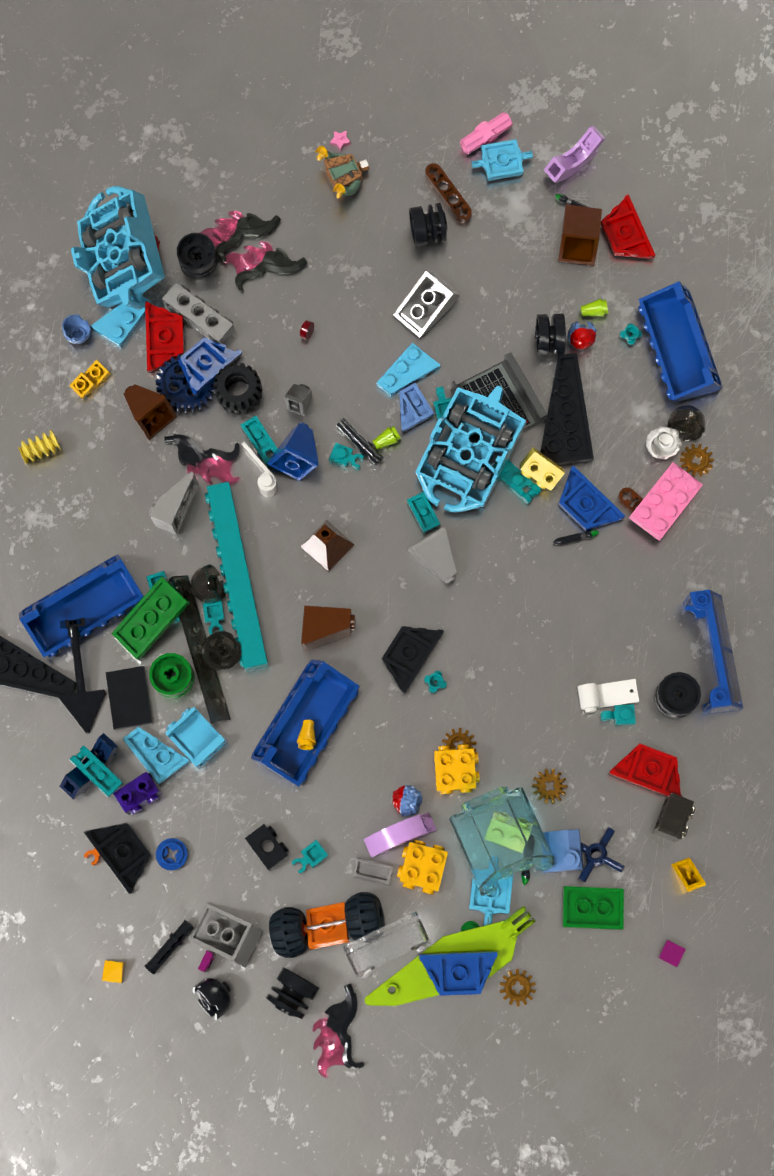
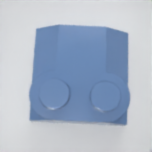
M580 829L540 833L543 873L584 869Z

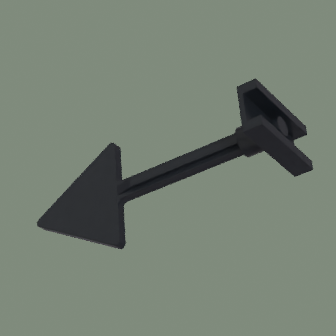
M85 618L70 621L63 620L60 621V629H67L68 637L71 640L77 693L61 695L58 698L83 731L88 733L105 690L88 692L85 690L78 637L80 636L79 627L86 625Z

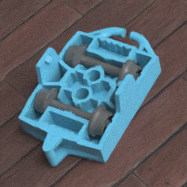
M112 186L106 189L107 195L117 194L119 197H115L98 207L99 203L105 199V194L100 192L91 201L84 217L77 221L81 247L71 248L73 262L76 268L87 273L96 304L110 308L123 303L126 306L141 310L143 307L142 294L164 279L165 276L145 196L121 186Z
M496 386L488 397L458 387L444 415L438 419L430 435L429 445L415 471L426 497L434 505L438 506L441 499L434 495L433 487L440 485L460 495L462 498L461 502L457 505L446 503L444 507L446 511L455 513L485 507L527 423L525 419L501 404L503 397L501 386ZM447 425L452 430L447 442L438 441ZM471 435H480V440L477 443H471ZM464 451L471 452V458L469 460H463L461 458V455ZM494 453H501L502 456H497L495 460L498 464L494 469L489 463Z

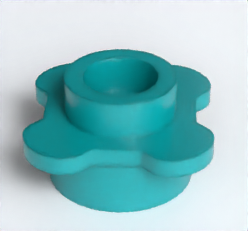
M628 324L625 330L620 332V337L626 339L629 345L635 344V340L642 336V332L634 324Z
M435 671V673L424 678L431 693H436L438 689H444L447 686V682L443 680L440 671Z

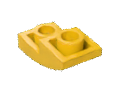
M96 360L85 373L81 372L69 386L81 398H85L102 384L111 372Z

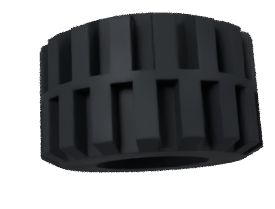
M232 363L233 366L230 367L228 364L225 366L226 369L223 370L221 368L219 370L220 375L215 377L214 391L217 400L224 410L227 408L230 413L233 411L236 414H240V411H243L244 414L248 413L247 409L250 408L251 411L255 409L254 404L258 405L260 403L259 399L262 398L260 378L255 369L252 370V367L249 365L245 367L244 363H240V365ZM235 382H244L249 385L247 391L241 395L228 393L229 387Z

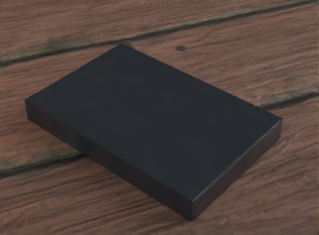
M139 666L106 672L113 729L118 730L152 724L145 667Z

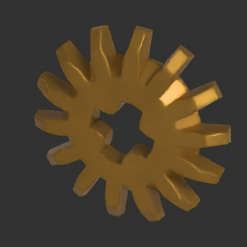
M691 444L692 449L685 447L687 453L683 451L681 453L685 457L680 458V461L685 462L681 467H688L687 473L693 470V476H695L696 471L702 476V470L708 473L709 471L706 467H713V465L709 464V462L714 461V458H709L713 453L706 452L708 447L701 449L702 444H699L698 448ZM693 456L701 457L700 465L692 462Z
M459 728L458 733H455V730L452 729L453 734L451 736L448 733L445 734L448 740H442V742L450 746V749L456 748L454 742H459L460 740L463 741V744H469V747L477 744L476 741L471 742L474 735L472 734L468 737L469 731L467 729L465 733H461L462 728Z
M544 769V775L539 771L540 778L534 777L533 779L537 781V784H532V787H537V790L533 793L534 795L540 794L539 801L544 797V803L547 804L548 799H551L552 804H554V798L557 797L559 801L562 800L559 796L560 793L566 795L562 788H568V785H562L566 778H559L562 774L561 772L555 775V769H552L551 773L548 772V769ZM553 781L555 790L550 789L547 791L545 789V782L550 783Z
M516 969V974L513 975L510 970L508 971L510 974L509 978L505 975L503 976L506 983L500 982V985L505 986V989L500 990V993L506 992L507 995L503 999L506 1000L509 997L511 999L510 1005H512L513 1001H516L517 1006H520V1001H523L524 1005H526V998L533 999L529 994L530 992H536V990L531 989V986L536 984L535 982H529L532 978L531 975L527 978L525 977L527 971L524 970L521 975L519 974V969ZM517 981L524 987L523 990H520L519 994L512 990V986Z

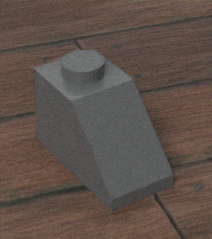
M293 384L285 395L287 410L305 416L312 399V390L304 384Z

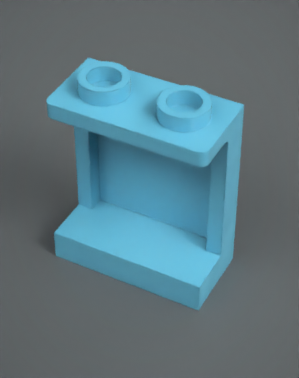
M192 707L191 709L187 708L181 714L182 718L177 722L173 721L169 724L165 734L200 769L227 744V741L195 707Z

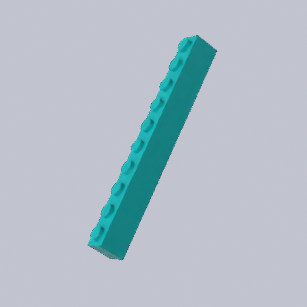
M229 482L207 486L208 493L204 494L206 503L211 506V510L208 511L210 522L214 521L215 528L212 529L214 540L218 539L219 546L216 547L217 556L222 558L223 564L219 566L221 575H225L226 582L223 583L225 594L229 593L230 600L227 601L229 612H233L234 619H231L233 631L237 630L238 637L235 638L237 649L240 648L242 656H238L240 667H244L246 672L267 668L269 665L231 486Z

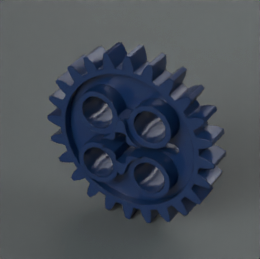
M178 354V360L171 357V363L165 361V367H159L161 373L156 374L158 378L155 380L158 386L156 391L167 398L172 408L176 406L177 412L181 408H184L185 413H187L188 408L194 412V407L196 406L201 410V404L207 406V399L212 400L211 394H215V388L213 387L216 381L212 380L197 395L189 396L188 393L192 392L184 373L181 375L175 373L179 370L183 371L178 362L181 356ZM177 387L179 390L171 391L170 388Z

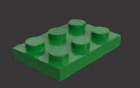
M563 886L562 927L624 930V889Z

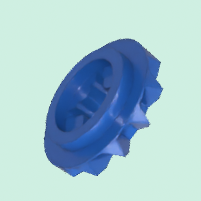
M169 838L162 841L157 847L156 860L162 868L172 871L181 868L186 863L187 849L180 840ZM168 847L172 851H178L175 854L176 862L172 858H166L169 855Z

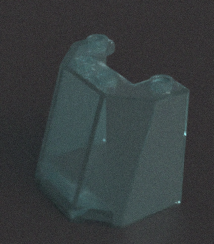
M502 786L471 799L461 806L462 811L449 818L455 840L481 896L495 893L499 886L498 880L507 879L518 871H526L532 865H535V868L541 871H547L555 865L552 851L524 789L521 787L509 790L508 787Z

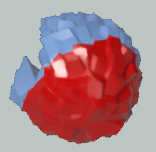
M578 321L571 324L567 338L576 349H587L595 342L597 329L593 323L587 321L588 328L584 324L579 326Z
M404 785L393 791L392 804L398 813L402 816H407L419 812V807L422 804L420 791L412 785Z

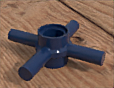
M607 828L599 844L593 843L588 846L581 842L582 852L586 853L588 862L580 874L579 880L586 882L593 868L603 864L621 873L624 870L625 865L608 857L606 846L615 832L612 828ZM596 851L602 853L599 858H593L592 854Z

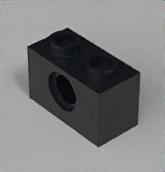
M263 824L245 839L268 871H271L289 858L286 854L289 850L283 842H277L275 839L277 834L271 825L267 828ZM267 841H271L274 844V848L270 852H266L263 849Z

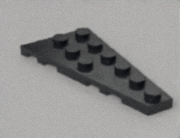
M577 353L558 355L540 452L558 465L594 460Z
M0 636L1 686L57 699L61 695L74 694L75 681Z

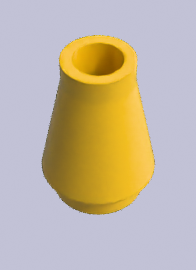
M303 721L297 739L298 748L312 750L316 745L314 721Z

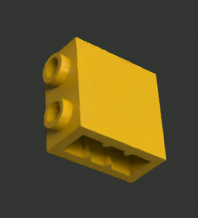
M459 744L457 748L451 749L449 745H442L434 750L436 790L441 791V794L453 793L452 790L459 789L461 793L472 792V789L476 788V783H480L479 771H475V764L478 763V752H474V748L469 747V744Z
M414 840V843L409 842V846H404L402 857L405 858L403 866L399 865L397 877L400 878V883H403L402 887L414 890L416 886L423 888L422 892L433 895L434 891H439L448 852L444 851L445 847L433 845V848L425 846V842Z

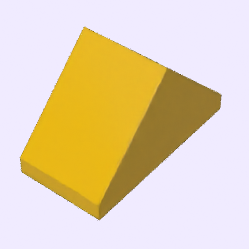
M690 857L671 864L683 894L706 885Z

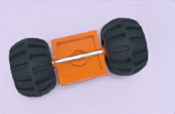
M360 892L352 895L347 899L346 903L342 902L306 909V917L300 909L294 907L281 908L270 917L269 933L274 951L279 956L294 958L303 954L308 947L312 950L348 943L349 934L357 942L371 943L384 934L385 920L379 898L369 892Z

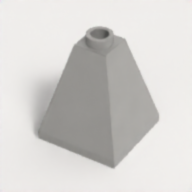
M444 527L407 549L416 560L439 580L448 583L456 578L454 574L457 571Z

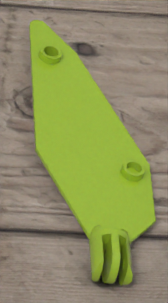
M523 906L504 921L443 936L421 954L497 951V958L488 976L490 978L512 960L517 936L536 921L534 918L528 920L531 914L529 912L524 913L526 907ZM418 955L365 997V1003L370 1006H397L437 996L439 993ZM390 986H394L396 990L394 992H389L388 988Z

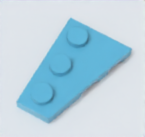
M142 296L143 307L141 310L122 303L92 324L90 328L121 348L145 316V301L151 304L152 302Z
M412 343L377 381L376 385L389 396H393L410 386L414 381L422 379L433 370L436 371L441 368V365Z
M137 727L123 738V741L158 786L190 762L189 759L183 757L171 747L166 746L140 727Z

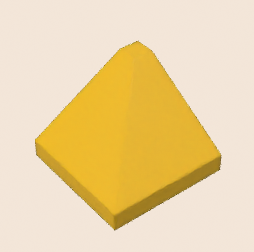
M105 960L102 981L122 983L125 963Z

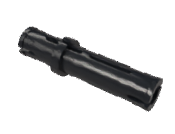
M345 418L340 420L345 427L340 422H338L336 427L360 449L362 455L365 454L374 465H377L379 462L374 457L376 456L381 461L383 456Z
M184 920L174 933L171 932L170 938L145 965V968L154 975L174 950L183 944V940L194 927L187 920Z

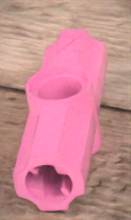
M503 112L489 122H481L472 133L460 140L463 151L469 155L480 148L481 145L493 143L498 135L512 127L513 123L509 115Z

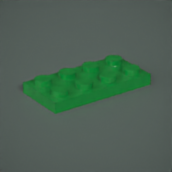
M161 577L111 634L137 660H140L190 602L165 577Z

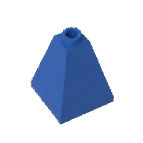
M306 423L296 425L267 464L298 481L304 478L318 466L313 429L309 428Z

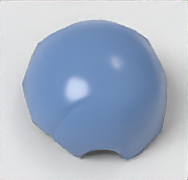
M69 315L62 323V332L67 341L73 344H81L89 339L91 334L90 325L80 315Z

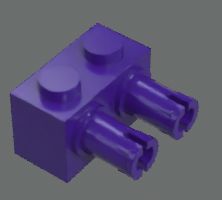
M146 771L113 794L126 814L135 815L142 810V806L146 803L151 804L158 800V795L161 794V791L151 775Z

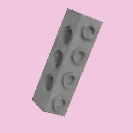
M175 283L162 298L164 306L173 313L181 315L184 321L210 340H213L215 343L225 344L235 332L233 321L227 316L222 317L215 307L207 306L200 296L192 295L185 285L180 286ZM184 301H189L188 305H181ZM197 312H204L201 316H196ZM212 322H218L216 326H210Z

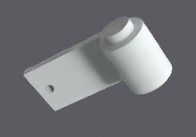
M243 442L241 444L243 451L263 473L257 481L260 493L264 497L274 496L278 491L276 478L256 456L258 454L256 449L252 445L249 448Z
M636 679L599 685L590 683L577 687L581 710H585V713L597 712L598 708L639 702Z

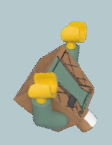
M319 146L315 150L316 153H319L317 160L325 159L324 168L333 186L332 191L337 194L336 197L341 198V196L354 195L363 182L362 172L369 170L367 160L364 159L356 163L352 154L327 151L324 146Z

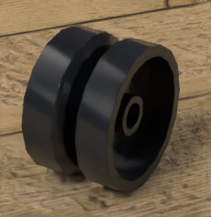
M564 313L553 314L551 326L547 314H537L535 326L537 355H548L550 343L554 355L565 354L566 327Z
M683 672L671 673L657 686L654 694L655 705L666 717L673 719L684 718L694 711L700 703V686L696 679L689 674Z

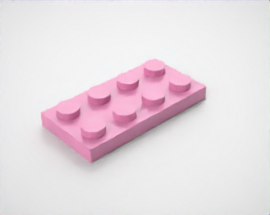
M672 462L630 515L629 519L660 541L703 484Z

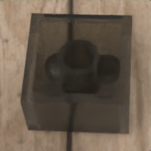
M674 793L667 795L652 834L674 843L685 838L689 826H686L689 818L692 819L695 812V807H693L694 801Z

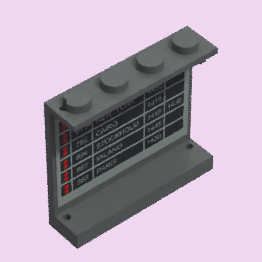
M511 352L504 355V361L457 385L455 381L452 382V389L450 390L452 396L459 387L488 397L496 386H501L503 389L501 404L527 422L522 433L546 421L547 413Z

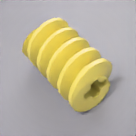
M49 430V436L42 433V439H40L36 435L35 442L28 438L27 445L24 441H21V447H18L26 465L29 464V458L34 462L36 461V455L39 459H42L43 453L46 456H50V450L54 454L57 453V447L61 450L57 437L52 430Z

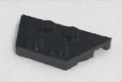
M402 626L383 655V663L404 695L444 634L443 630Z
M122 823L83 832L129 894L132 893L133 887L151 854L129 824Z

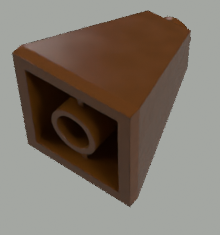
M136 384L129 386L125 393H123L135 421L148 440L177 417L167 398L162 394Z
M326 520L301 545V548L329 572L354 544Z

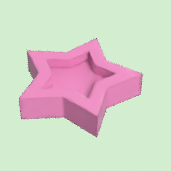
M334 131V138L330 141V144L336 145L340 151L344 145L351 144L347 138V131L342 133Z

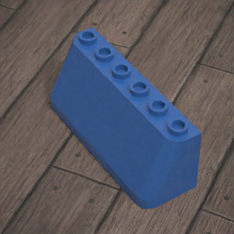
M678 281L638 299L640 306H638L639 312L646 321L644 327L651 336L649 340L650 345L657 354L655 360L662 369L661 378L668 386V390H666L668 398L674 402H679L723 389L689 289Z
M115 555L19 612V620L42 656L52 657L59 652L58 649L61 647L71 646L67 629H60V621L85 618L86 625L79 627L80 636L86 637L93 632V628L97 626L102 627L109 623L108 619L123 615L126 612L125 609L130 606L134 608L144 596L121 557Z
M311 660L302 671L252 753L251 759L299 787L300 784L305 782L310 767L316 764L320 751L327 746L329 736L336 731L338 721L347 713L349 703L358 695L357 690L360 686L324 661ZM304 720L314 721L316 745L312 750L298 748L297 739Z

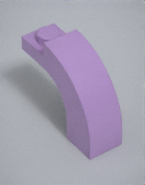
M590 126L573 148L562 155L554 156L544 171L555 183L571 177L599 152L597 149L604 142V136L595 126Z
M427 812L382 829L365 838L364 842L372 858L408 841L433 833L437 829L430 813Z

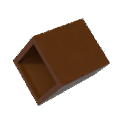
M566 204L558 261L594 266L600 238L602 209Z
M304 605L301 639L303 651L307 652L351 636V630H355L356 625L355 615H352L351 609Z

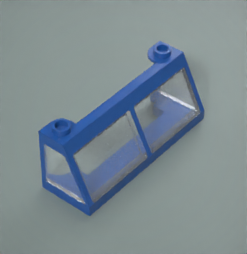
M710 589L690 592L683 601L684 612H692L695 615V620L705 618L718 687L710 692L709 702L702 705L703 715L742 710L743 703L722 595Z

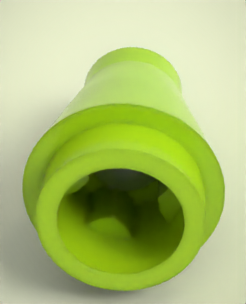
M600 298L582 305V317L604 316V314H608L606 299L601 300Z
M388 426L372 442L377 450L398 443L401 437L394 426L390 428Z

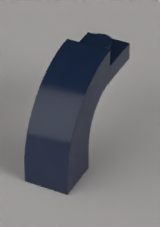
M103 733L98 737L91 752L108 767L116 756L115 751L118 746ZM86 757L82 763L85 765L89 759ZM75 767L65 775L59 787L72 799H75L93 783Z

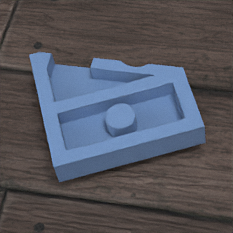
M416 383L399 391L401 429L403 433L434 416V412Z

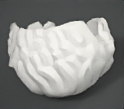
M660 426L650 431L646 440L648 452L655 458L665 460L676 455L682 446L681 440L678 437L679 431L666 426Z

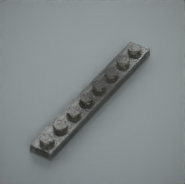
M188 575L172 576L169 578V582L190 602L179 616L211 724L227 722L231 718Z

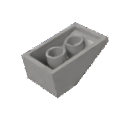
M425 271L393 316L419 338H422L449 311L460 295L433 272Z
M193 472L188 473L163 494L156 504L151 506L149 514L156 527L177 535L199 485Z
M206 903L188 940L240 966L246 967L263 930Z

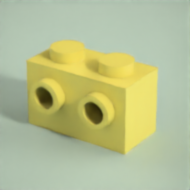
M534 447L519 464L522 470L521 473L528 479L531 477L537 481L536 484L544 490L547 488L551 491L565 474L562 467Z

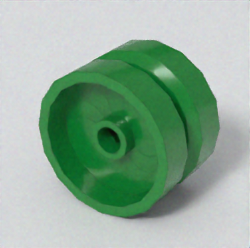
M166 653L159 656L152 663L149 670V679L152 686L161 696L167 699H179L186 696L192 690L195 683V673L190 663L183 656L176 653Z

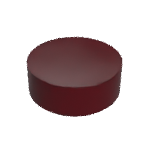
M306 320L302 324L300 329L301 338L308 340L314 330L313 322Z

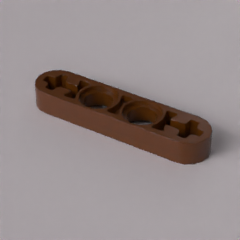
M436 163L429 164L425 169L426 179L459 223H468L472 218L470 206L442 168ZM430 171H437L436 176L434 174H430ZM441 183H446L449 187L446 190H441L438 186ZM457 197L459 201L456 204H452L449 202V198ZM460 206H461V210H462L463 213H466V212H467V216H466V217H465L464 215L460 216V214H461V211H460V209H459Z

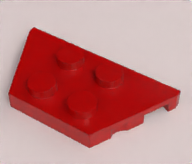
M628 194L618 206L616 205L609 215L603 218L601 221L602 229L615 256L653 259L655 258L654 250Z
M145 301L147 371L149 373L160 366H164L165 361L171 362V357L176 359L178 354L180 356L184 354V324L181 315L171 313L167 309L157 307Z
M638 744L609 771V775L666 797L672 798L677 796L674 800L682 798L677 757L646 745Z

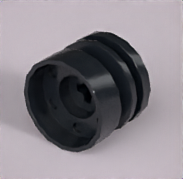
M441 203L435 204V212L432 205H428L427 214H424L422 206L409 208L410 225L415 246L428 244V236L430 235L434 243L438 241L437 234H439L441 242L446 241L447 221Z
M190 233L179 241L177 245V258L182 272L194 280H203L210 277L217 267V254L212 240L202 233Z
M283 967L277 977V980L283 987L272 986L271 990L276 992L278 996L275 997L268 994L266 999L283 1013L303 1019L305 1014L298 1010L299 1006L308 1010L309 1006L303 1002L304 997L313 1000L320 988Z

